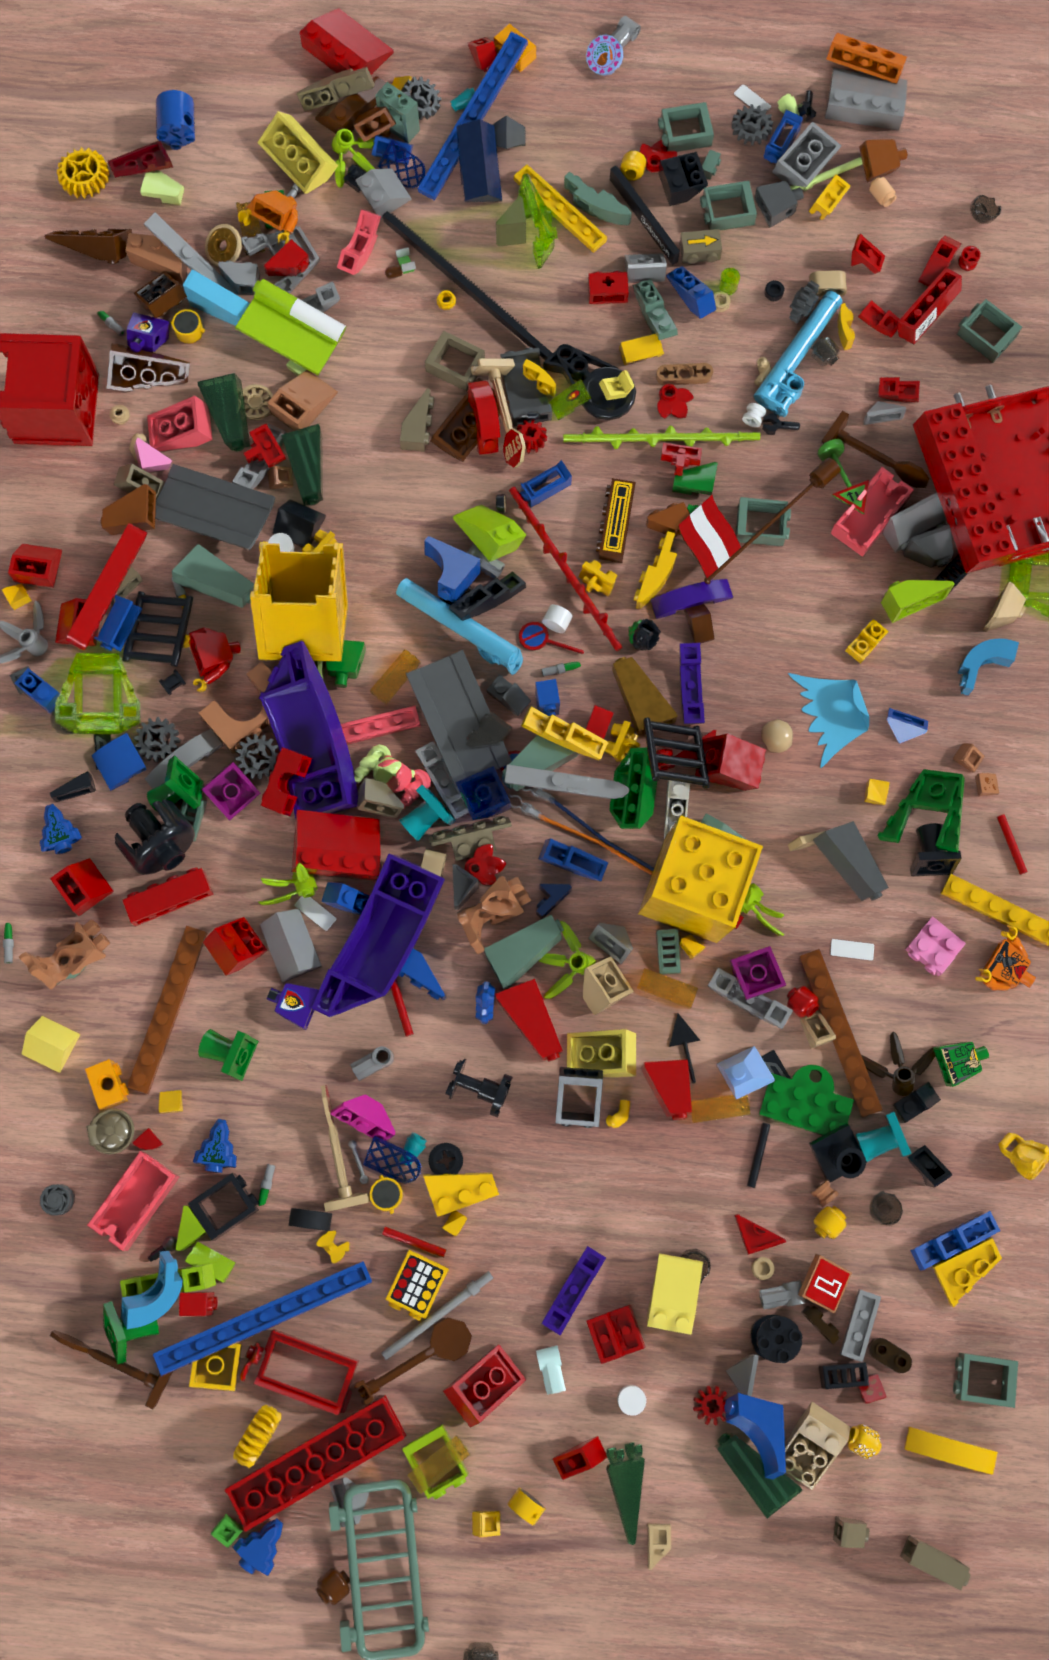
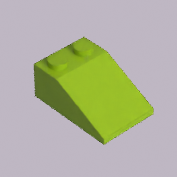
M478 505L453 516L454 521L489 562L516 551L526 537L524 531L514 520L483 505Z
M906 580L901 583L896 581L888 587L889 589L884 594L885 596L881 604L890 621L894 623L946 599L955 584L953 581Z

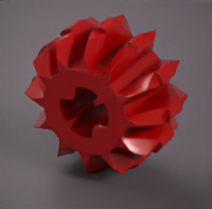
M524 420L523 425L518 424L517 431L523 434L525 449H527L528 454L531 450L537 453L538 447L544 448V442L547 441V430L545 427H542L541 421L535 424V420H531V423Z
M707 1385L706 1394L701 1389L698 1390V1393L702 1396L701 1399L693 1398V1401L700 1403V1405L694 1406L693 1410L701 1411L697 1418L700 1420L705 1416L704 1423L706 1425L710 1423L711 1418L713 1424L718 1425L717 1417L722 1421L726 1420L722 1415L725 1412L724 1405L726 1401L722 1399L726 1397L727 1393L723 1391L718 1395V1386L714 1387L712 1393L711 1387ZM711 1399H715L714 1403L717 1404L716 1409L712 1408L713 1411H709L710 1408L706 1406L708 1401L711 1402Z

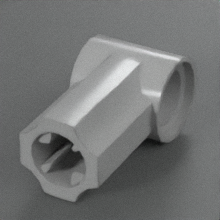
M623 16L611 36L617 39L622 48H624L630 40L634 41L637 38L641 26L627 16Z
M474 543L467 551L468 554L480 558V570L493 579L500 576L505 567L504 563L498 559L489 562Z
M380 1046L372 1053L350 1065L357 1079L361 1081L380 1069L389 1067L394 1061V1055L388 1048ZM385 1051L388 1053V1059L386 1062L381 1063L378 1060V1055Z
M801 1280L759 1290L763 1309L806 1303L805 1298L798 1295L802 1286Z

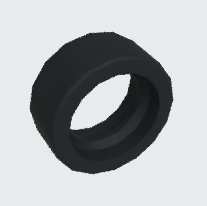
M291 1208L288 1225L330 1231L332 1213Z

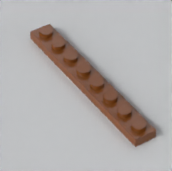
M186 926L127 1088L149 1095L204 945L203 941L208 934L207 932Z
M820 949L801 955L800 959L812 990L818 997L821 1013L836 1035L833 1044L862 1118L882 1111L883 1109Z

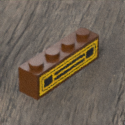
M612 478L611 485H607L605 497H609L608 504L604 503L602 515L606 517L605 522L601 521L599 533L603 535L602 540L597 541L596 552H600L599 560L623 563L636 482Z

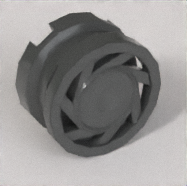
M63 1184L46 1187L40 1196L42 1209L50 1215H63L69 1212L75 1202L73 1191Z

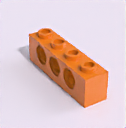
M836 33L826 60L897 84L907 56Z

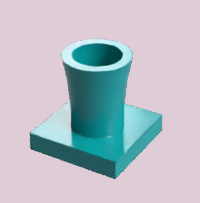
M423 785L416 789V791L425 801L409 814L399 819L404 828L417 841L421 839L425 832L439 818L450 826L457 821L436 796Z
M895 1112L885 1115L889 1125L855 1134L866 1162L895 1148L899 1149L902 1157L912 1154Z

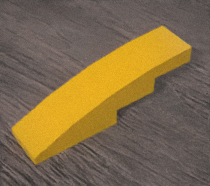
M532 706L528 709L521 724V727L540 737L596 760H601L608 744L606 740L576 723L569 724L553 714L548 716Z

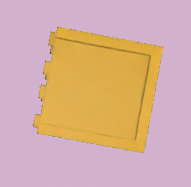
M260 542V556L255 584L250 594L259 660H281L282 655L280 654L284 647L304 641L313 661H342L348 613L343 543H335L334 545L323 544V552H280V545L278 543Z

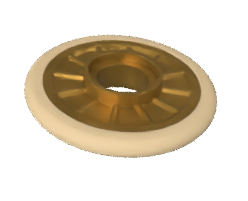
M220 224L209 232L205 241V253L213 265L219 267L218 262H235L240 255L242 247L241 237L233 226ZM222 241H226V248L221 251L220 244Z

